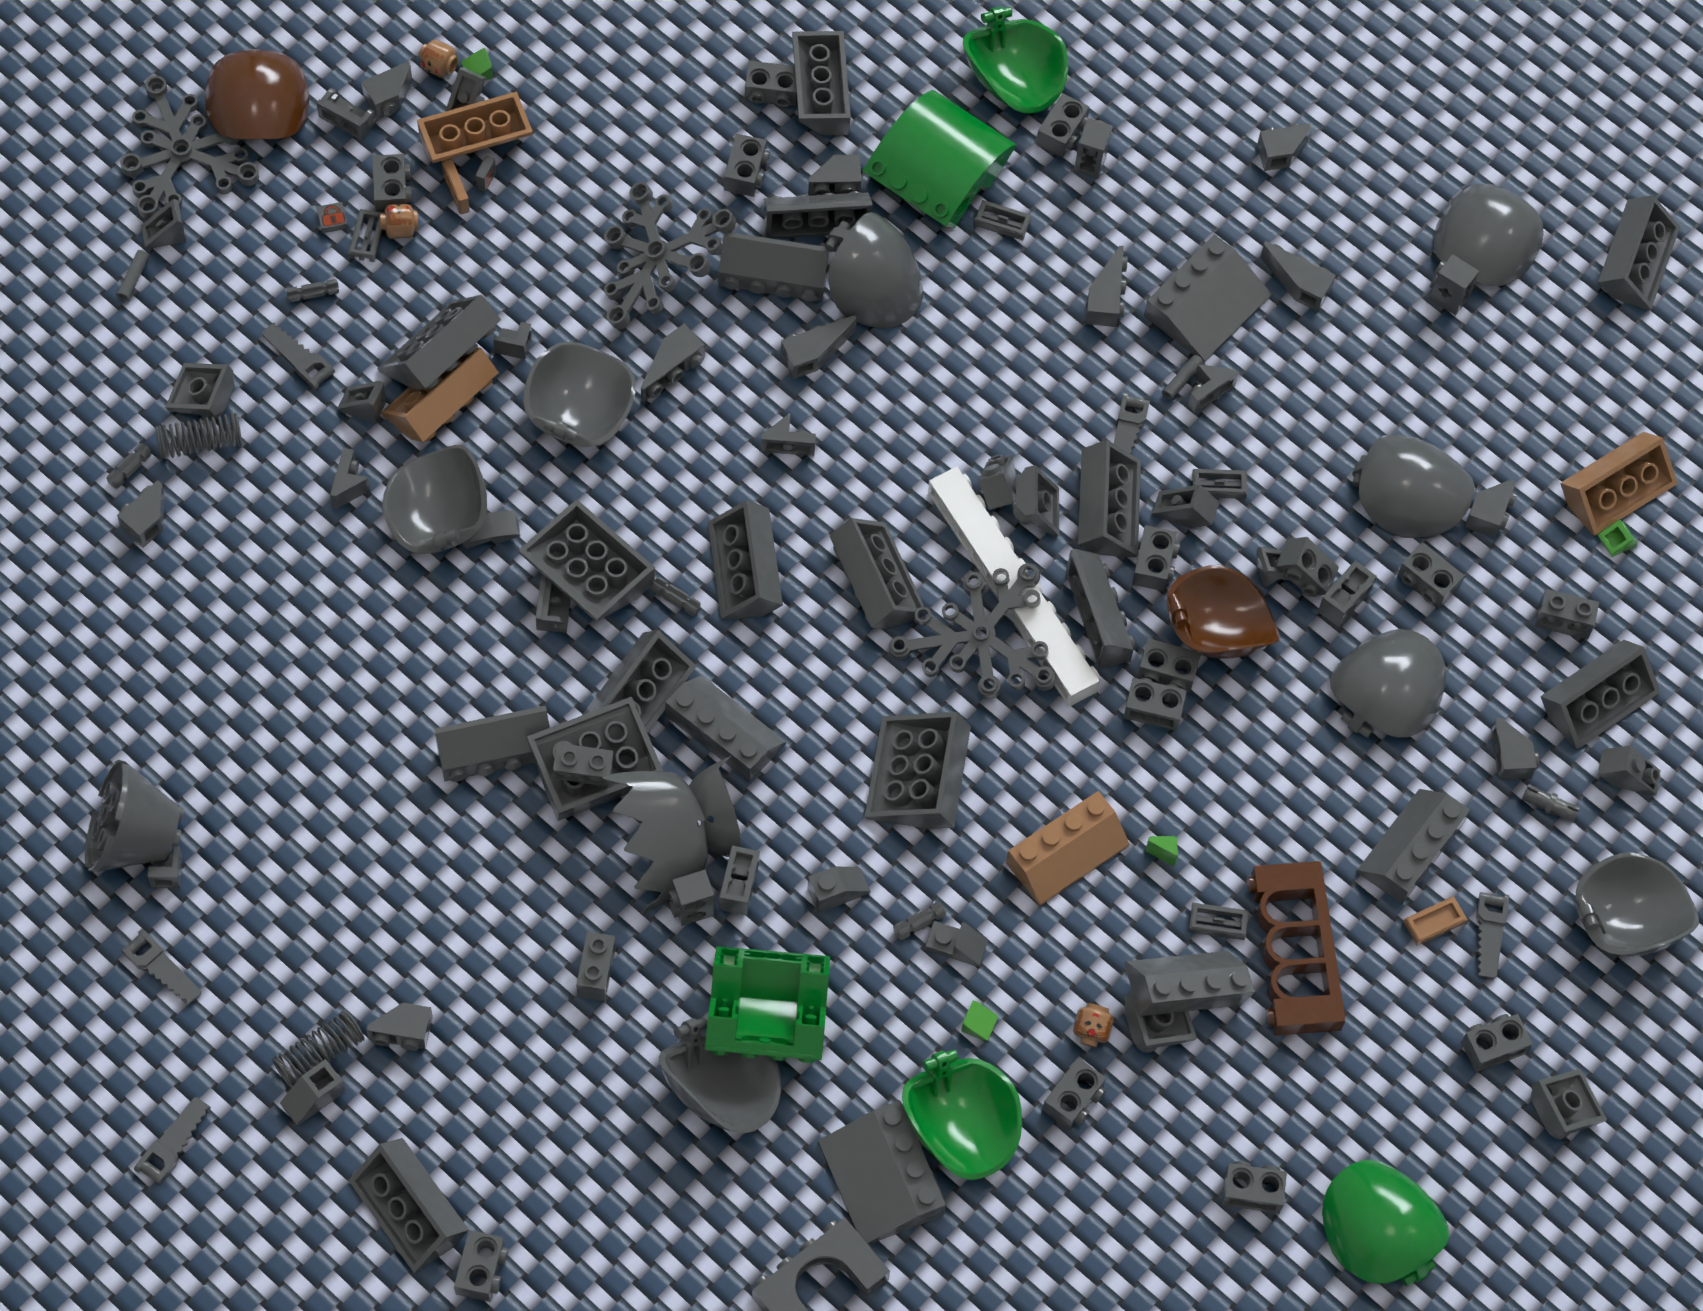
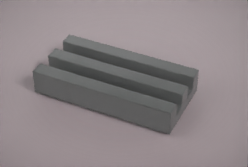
M982 200L974 220V226L1023 241L1032 215ZM984 210L989 211V212H992V213H996V214H999V215L996 216V215H993V214L984 212ZM1008 218H1012V219L1021 221V222H1023V224H1022V223H1019V222H1015V221L1009 220Z
M360 209L348 252L349 258L354 259L356 256L359 257V260L365 261V258H368L370 262H375L383 230H380L379 215L384 213ZM366 216L369 217L361 250H358L357 246ZM378 218L371 250L367 251L374 222Z
M1192 470V486L1201 485L1214 498L1246 499V470ZM1199 478H1214V479H1216V480H1215V481L1199 480ZM1218 479H1241V482L1225 481Z
M1192 902L1188 932L1245 940L1249 911ZM1197 912L1241 918L1242 921L1240 922L1226 920L1224 918L1218 917L1212 918L1206 916H1199L1197 915Z

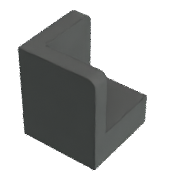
M521 322L518 331L502 328L499 336H494V353L525 360L532 339L531 324Z
M174 847L173 854L170 855L168 861L153 862V866H149L148 880L151 888H180L183 862L180 847Z

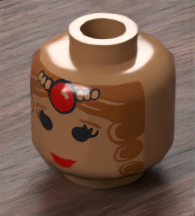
M437 39L424 44L418 55L421 58V68L439 78L453 74L459 62L456 50Z
M408 204L387 205L384 214L379 215L380 230H385L387 237L391 239L411 238L414 231H418L417 210H413Z
M1087 1003L1086 1007L1078 1009L1073 1033L1081 1038L1080 1044L1097 1048L1098 1043H1105L1109 1040L1114 1022L1113 1016L1108 1013L1109 1008Z

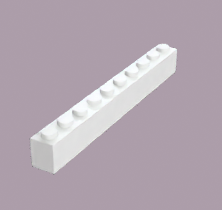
M955 467L929 480L928 494L999 601L997 586L993 581V572L999 568L1006 569L1010 577L1008 589H1010L1018 579V569L1026 563L1022 558L1018 559L1014 553L1012 542L1008 537L1004 538L1000 532L997 519L994 516H990L986 511L983 498L979 494L976 495L974 493L969 477L965 473L962 474L958 467ZM1026 570L1023 573V575L1026 577H1030L1028 574V570ZM999 574L996 577L998 581H1003L1006 578L1004 574ZM1038 583L1030 588L1025 587L1019 596L1024 595L1028 590H1036L1040 594V605L1036 608L1021 607L1009 609L1006 613L1029 647H1032L1037 641H1043L1047 644L1048 656L1038 661L1041 666L1050 667L1054 671L1056 677L1054 686L1067 706L1070 707L1097 693L1100 681L1099 674L1093 666L1090 667L1086 662L1085 653L1079 644L1075 645L1071 639L1068 626L1065 623H1061L1057 618L1054 605L1043 597L1040 584ZM1031 595L1028 597L1027 601L1035 602L1037 600V597ZM1038 647L1035 652L1042 654L1045 652V648Z

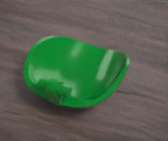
M999 6L991 8L988 12L981 14V21L987 23V25L967 32L963 37V48L970 68L980 83L994 97L1014 110L1022 113H1036L1050 107L1060 97L1067 81L1068 55L1066 45L1055 31L1042 23L1027 19L1005 21V18L1012 16V9L1010 7L1002 8Z
M955 1050L948 1052L940 1051L932 1054L930 1059L922 1062L925 1071L911 1078L903 1087L902 1102L909 1123L921 1144L939 1163L954 1175L969 1180L988 1177L1002 1169L1017 1150L1022 1130V1108L1019 1094L1008 1077L988 1062L973 1058L958 1060V1054Z
M1361 1160L1342 1170L1332 1180L1326 1190L1322 1209L1326 1238L1332 1254L1350 1273L1364 1281L1376 1284L1389 1283L1401 1279L1405 1286H1409L1413 1282H1420L1428 1276V1272L1436 1268L1432 1259L1446 1246L1449 1239V1226L1433 1199L1411 1178L1381 1161Z

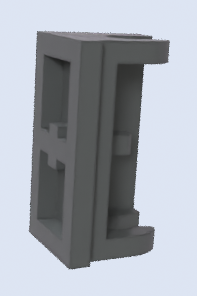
M330 88L321 100L319 99L317 102L319 118L363 140L378 121V116L374 115L375 111L369 109L366 112L341 99L339 95L335 94L336 90Z
M542 573L536 611V629L567 633L571 599Z

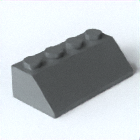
M844 31L792 32L799 122L821 135H848L851 114Z
M857 191L848 194L825 193L814 196L802 194L796 197L773 196L771 198H764L763 214L766 238L828 236L833 228L838 227L842 221L847 222L851 229L864 214L872 213V200L868 192L860 193Z
M1654 195L1627 200L1598 281L1611 298L1645 310L1652 309L1680 229L1678 223Z
M731 232L724 233L719 266V286L730 290L743 289L756 294L769 293L782 298L795 297L808 302H823L829 250L825 247Z
M1108 440L1082 449L1078 545L1091 553L1099 555L1137 557L1141 460Z
M746 500L708 521L721 619L731 620L764 616L783 606L769 508Z
M850 518L829 537L834 545V552L839 556L844 567V573L852 584L855 591L854 595L864 610L866 621L870 624L871 628L891 629L916 620L915 611L925 606L886 523ZM921 613L918 618L924 617L927 613Z
M1078 549L1070 550L1066 577L1099 670L1131 662L1133 651L1136 650L1135 641L1131 634L1128 635L1125 628L1127 626L1124 611H1119L1117 606L1118 594L1115 587H1111L1108 581L1110 573L1107 564H1102L1099 554Z
M659 630L643 632L582 715L632 697L648 733L664 712L665 702L688 679L696 665Z
M1622 640L1540 697L1549 720L1572 747L1578 750L1658 695L1660 689L1645 648Z
M702 675L684 682L665 702L666 717L719 759L723 760L732 756L725 763L748 782H751L786 745L785 740Z
M546 705L435 728L437 750L444 782L449 780L459 782L468 776H487L497 770H515L525 764H536L527 736L550 728Z
M1419 789L1356 872L1403 904L1465 823L1470 809L1447 793Z
M1229 951L1133 960L1124 963L1139 1016L1241 1006L1255 992L1247 965Z
M403 1138L379 1144L348 1180L413 1273L420 1271L451 1250L469 1231Z

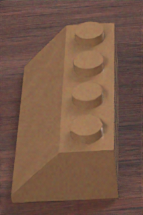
M517 92L417 120L421 144L427 159L432 163L533 135L532 128Z
M477 347L466 356L463 354L457 360L459 364L448 373L444 371L438 377L440 381L429 390H414L408 387L381 414L409 439L420 442L428 441L435 436L436 430L442 424L450 422L455 417L454 413L461 407L470 404L474 399L473 396L478 391L487 388L499 372L482 348Z
M1642 432L1560 484L1568 507L1592 535H1596L1619 519L1624 518L1674 487L1678 482L1663 438Z
M1097 791L1008 850L1006 864L1037 904L1041 906L1129 847L1130 844L1116 812L1102 794Z

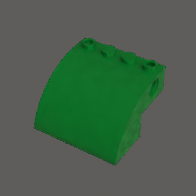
M930 90L920 96L900 115L883 137L862 171L944 226L955 228L980 187L983 186L990 189L1017 144L936 91Z
M716 946L705 1050H709L715 1055H727L729 1052L740 1053L742 1057L746 1058L766 1055L778 1061L786 1060L787 1057L798 1058L803 1063H814L816 1060H822L830 956Z

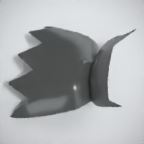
M732 756L703 770L689 785L678 774L671 772L634 771L603 776V780L632 787L629 793L616 805L613 812L642 822L624 847L626 852L653 861L649 869L634 886L635 889L662 892L641 914L660 906L670 899L669 891L673 890V879L704 870L708 859V850L717 855L729 857L732 845L742 847L735 810L719 767ZM710 816L714 817L713 823L709 821Z

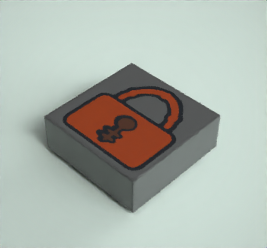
M487 155L484 157L475 175L477 190L486 193L496 174L495 158Z
M343 202L317 206L322 233L348 229Z

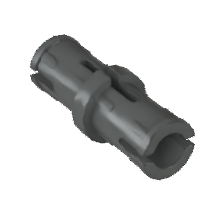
M1528 784L1521 799L1544 809V813L1548 815L1552 813L1571 823L1574 822L1580 809L1579 806L1558 798V794L1547 793L1531 784Z

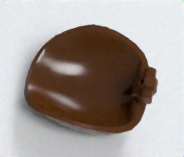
M260 49L230 53L218 60L210 70L205 94L206 112L216 131L225 137L234 139H279L290 137L302 128L309 112V91L304 72L295 60L283 53Z
M1222 565L1203 566L1180 576L1169 588L1167 593V610L1172 627L1180 640L1188 648L1202 656L1216 659L1244 657L1263 650L1280 639L1279 631L1270 608L1260 590L1251 580L1231 568Z

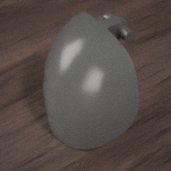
M1476 184L1461 191L1445 209L1434 232L1433 248L1441 261L1447 262L1453 254L1479 270L1477 282L1489 286H1503L1520 278L1533 264L1543 240V222L1538 212L1518 195L1499 186Z
M871 212L864 214L851 229L850 225L844 221L838 227L833 228L828 235L829 240L825 244V248L833 252L837 245L839 246L830 263L828 277L832 299L839 311L846 317L855 315L857 318L856 322L874 328H891L907 322L918 311L922 303L923 285L919 266L904 237L886 219Z
M577 342L558 343L544 351L535 360L530 369L524 388L523 402L525 412L535 426L552 437L583 447L601 445L618 432L628 416L634 402L635 378L629 366L605 352Z
M1384 435L1378 438L1371 446L1367 456L1362 455L1360 461L1355 464L1352 473L1354 477L1352 485L1359 488L1360 501L1366 513L1380 527L1391 534L1403 538L1429 537L1451 529L1464 517L1473 500L1475 486L1469 473L1443 450L1415 437Z
M452 445L436 450L406 463L392 475L386 486L382 501L384 517L392 535L408 551L427 554L453 548L467 541L478 532L484 523L487 512V493L480 468L467 447Z
M1396 629L1366 640L1351 650L1333 670L1330 677V687L1334 695L1354 712L1353 715L1346 710L1341 717V720L1349 725L1348 728L1354 733H1360L1368 739L1374 729L1366 724L1368 722L1390 736L1398 738L1411 737L1423 731L1435 718L1445 689L1446 668L1439 649L1427 637L1413 630Z
M1627 852L1613 855L1591 867L1584 873L1577 884L1575 892L1577 912L1584 928L1593 942L1610 954L1634 957L1655 953L1677 943L1692 933L1699 925V916L1695 905L1680 878L1671 868L1652 857Z
M703 1017L697 1020L692 1018L682 1022L680 1027L674 1029V1035L680 1041L664 1049L659 1055V1064L663 1075L680 1101L706 1121L739 1134L753 1132L765 1125L775 1113L781 1093L780 1075L776 1060L766 1055L746 1058L742 1057L740 1053L729 1052L727 1055L712 1054L711 1051L705 1050L706 1033L701 1034V1030L707 1028V1020Z

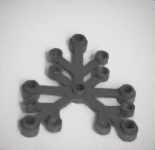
M152 76L147 79L145 84L147 94L156 100L163 120L148 115L144 110H137L132 115L133 123L138 128L149 126L170 134L172 141L156 135L151 130L144 131L140 137L142 145L145 148L156 146L164 149V151L142 158L137 154L129 153L120 160L122 172L129 177L138 176L144 168L169 161L161 175L147 180H137L132 184L133 194L139 198L137 208L140 216L149 219L159 211L158 202L164 192L166 204L176 199L178 200L179 208L182 207L181 196L176 193L172 183V178L182 162L193 160L211 167L216 178V188L220 194H228L232 191L231 179L225 173L238 177L239 181L245 186H253L258 182V167L254 163L248 162V152L245 148L238 147L233 152L218 157L200 152V150L224 142L229 145H235L241 140L225 137L220 133L195 140L198 133L203 132L207 128L206 118L203 115L196 114L192 116L191 124L182 137L180 133L181 127L190 112L197 110L199 106L198 99L194 94H187L182 98V105L174 117L165 96L168 91L165 79L161 76ZM189 101H193V102H194V103L191 104V105L186 104V103L189 102ZM144 117V120L138 121L137 118ZM198 121L203 122L201 125H195ZM146 138H153L151 141H145ZM240 154L244 155L243 158H237ZM223 183L228 184L226 187H220ZM139 187H144V190L137 191L136 189Z
M644 182L634 184L629 194L635 204L640 206L642 215L629 209L623 213L622 221L630 228L636 225L646 228L649 243L628 237L625 231L618 225L611 226L605 231L604 240L611 248L622 249L625 247L643 253L630 260L620 261L617 265V271L623 279L617 282H609L604 287V293L611 300L618 299L623 290L632 287L622 305L613 306L607 312L606 318L612 327L624 329L629 325V313L643 289L646 296L645 306L651 314H658L663 310V302L657 297L651 276L656 267L659 275L658 284L664 292H671L676 287V281L669 273L667 262L688 268L696 277L708 275L711 264L704 254L696 253L688 257L674 251L694 244L706 248L711 255L719 254L723 249V244L717 237L708 236L717 232H732L735 229L736 218L730 210L721 209L713 214L710 209L702 208L698 211L697 219L688 234L667 243L660 240L656 224L663 213L672 209V200L668 195H660L656 198L655 206L652 209L650 203L653 198V192L650 187ZM644 265L641 271L634 274L636 268Z
M1032 563L1020 566L1017 572L1018 579L1010 589H1008L1010 581L1008 571L999 568L993 572V581L997 586L999 603L986 620L982 601V593L986 588L985 579L978 572L968 573L964 577L963 585L966 593L971 596L974 621L960 613L957 605L954 603H946L942 607L944 619L955 622L966 631L954 632L934 618L928 608L920 607L915 611L916 622L922 626L926 625L939 635L911 640L903 636H897L889 643L891 656L896 660H905L911 655L912 651L940 647L932 658L926 659L922 664L923 673L927 677H934L939 673V667L956 645L967 643L959 654H955L950 658V668L956 673L963 672L966 669L967 662L978 649L982 678L978 683L979 692L986 699H994L1000 694L1001 685L999 679L993 676L989 649L991 647L1008 659L1010 671L1008 683L1013 690H1020L1025 685V678L1021 673V669L1033 676L1034 684L1039 690H1050L1056 683L1054 671L1047 666L1039 667L1029 660L1033 658L1038 660L1045 659L1049 654L1047 644L1043 641H1037L1032 647L1013 649L995 637L994 629L1009 609L1021 607L1036 608L1040 605V594L1036 590H1028L1024 595L1019 596L1025 587L1030 588L1038 584L1040 580L1038 567ZM1026 570L1033 571L1030 577L1024 576L1023 573ZM999 574L1006 576L1003 581H998L996 577ZM973 578L979 580L978 584L974 586L970 585L969 581ZM1034 595L1037 597V600L1029 602L1027 601L1028 597ZM949 608H953L956 610L955 613L950 616L946 614V611ZM921 613L928 614L925 620L918 618ZM979 630L987 632L983 637H979L976 634ZM897 643L905 644L901 650L895 649V645ZM1038 647L1045 648V652L1042 654H1037L1035 650ZM956 660L963 661L960 667L953 666V663ZM929 664L936 666L931 672L926 670ZM1042 673L1049 674V678L1046 680H1041L1039 676ZM1015 677L1022 679L1021 683L1017 685L1011 681ZM991 681L994 683L991 689L984 687L986 682Z

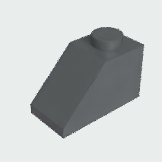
M409 62L362 81L364 98L370 108L375 111L374 114L378 116V119L383 116H390L401 109L412 81L411 65Z
M1201 485L1163 490L1158 493L1152 515L1190 528L1208 526L1213 523L1219 501Z
M1496 718L1491 728L1498 780L1531 779L1540 764L1539 754L1534 752L1533 742L1504 719Z
M834 866L808 876L807 890L818 914L871 893L860 867Z

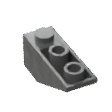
M1265 241L1260 258L1295 301L1319 312L1333 287L1336 275L1324 267H1318L1308 262L1302 256H1296L1285 251L1277 244Z
M1124 246L1118 247L1090 286L1086 304L1085 324L1117 327L1118 318L1124 316L1125 302L1120 301V295H1125L1126 279H1122V272L1127 271L1128 256H1123Z
M856 316L841 317L833 323L824 326L818 325L807 332L791 334L784 340H781V355L792 379L818 371L856 332Z
M685 323L663 339L641 386V401L643 403L650 398L657 397L664 387L671 382L676 383L690 368L698 367L705 358V344Z

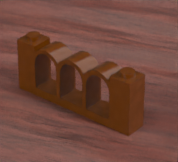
M1321 861L1254 866L1251 876L1247 877V888L1249 893H1253L1254 903L1260 902L1257 909V921L1260 928L1267 933L1262 947V957L1264 963L1273 971L1267 989L1269 999L1272 1002L1270 1009L1266 1010L1268 1027L1272 1026L1273 1036L1342 1031L1346 1019ZM1310 899L1313 920L1278 922L1268 914L1266 905L1274 901ZM1316 935L1319 958L1283 959L1273 951L1271 943L1279 938ZM1321 973L1324 995L1289 997L1279 989L1277 980L1286 975Z

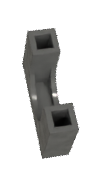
M843 1218L839 1222L834 1220L829 1223L822 1231L824 1234L818 1239L814 1240L811 1238L806 1241L799 1249L801 1252L794 1258L788 1256L783 1259L776 1267L778 1270L771 1276L765 1274L760 1277L753 1285L752 1299L762 1311H808L799 1300L795 1287L799 1277L807 1269L822 1264L835 1266L848 1275L865 1297L889 1280L890 1270L848 1220Z

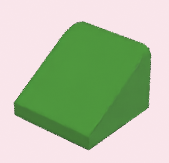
M486 48L480 49L461 61L462 67L486 77L485 80L493 78V69Z
M1620 519L1598 534V537L1612 557L1638 544L1628 527Z
M1150 836L1147 841L1146 852L1175 866L1178 858L1177 837Z
M973 1000L963 1021L961 1031L988 1042L998 1015Z

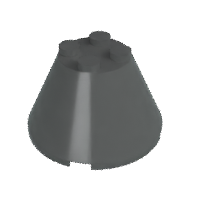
M122 760L115 761L109 769L98 793V796L103 797L99 812H92L85 845V867H88V871L91 872L162 860L168 861L172 846L177 847L181 838V830H178L177 827L178 823L182 820L184 807L174 803L127 762Z

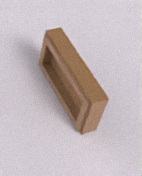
M452 158L443 160V176L458 212L461 215L470 212L469 199Z
M1453 896L1405 918L1403 923L1418 946L1466 924L1468 919Z

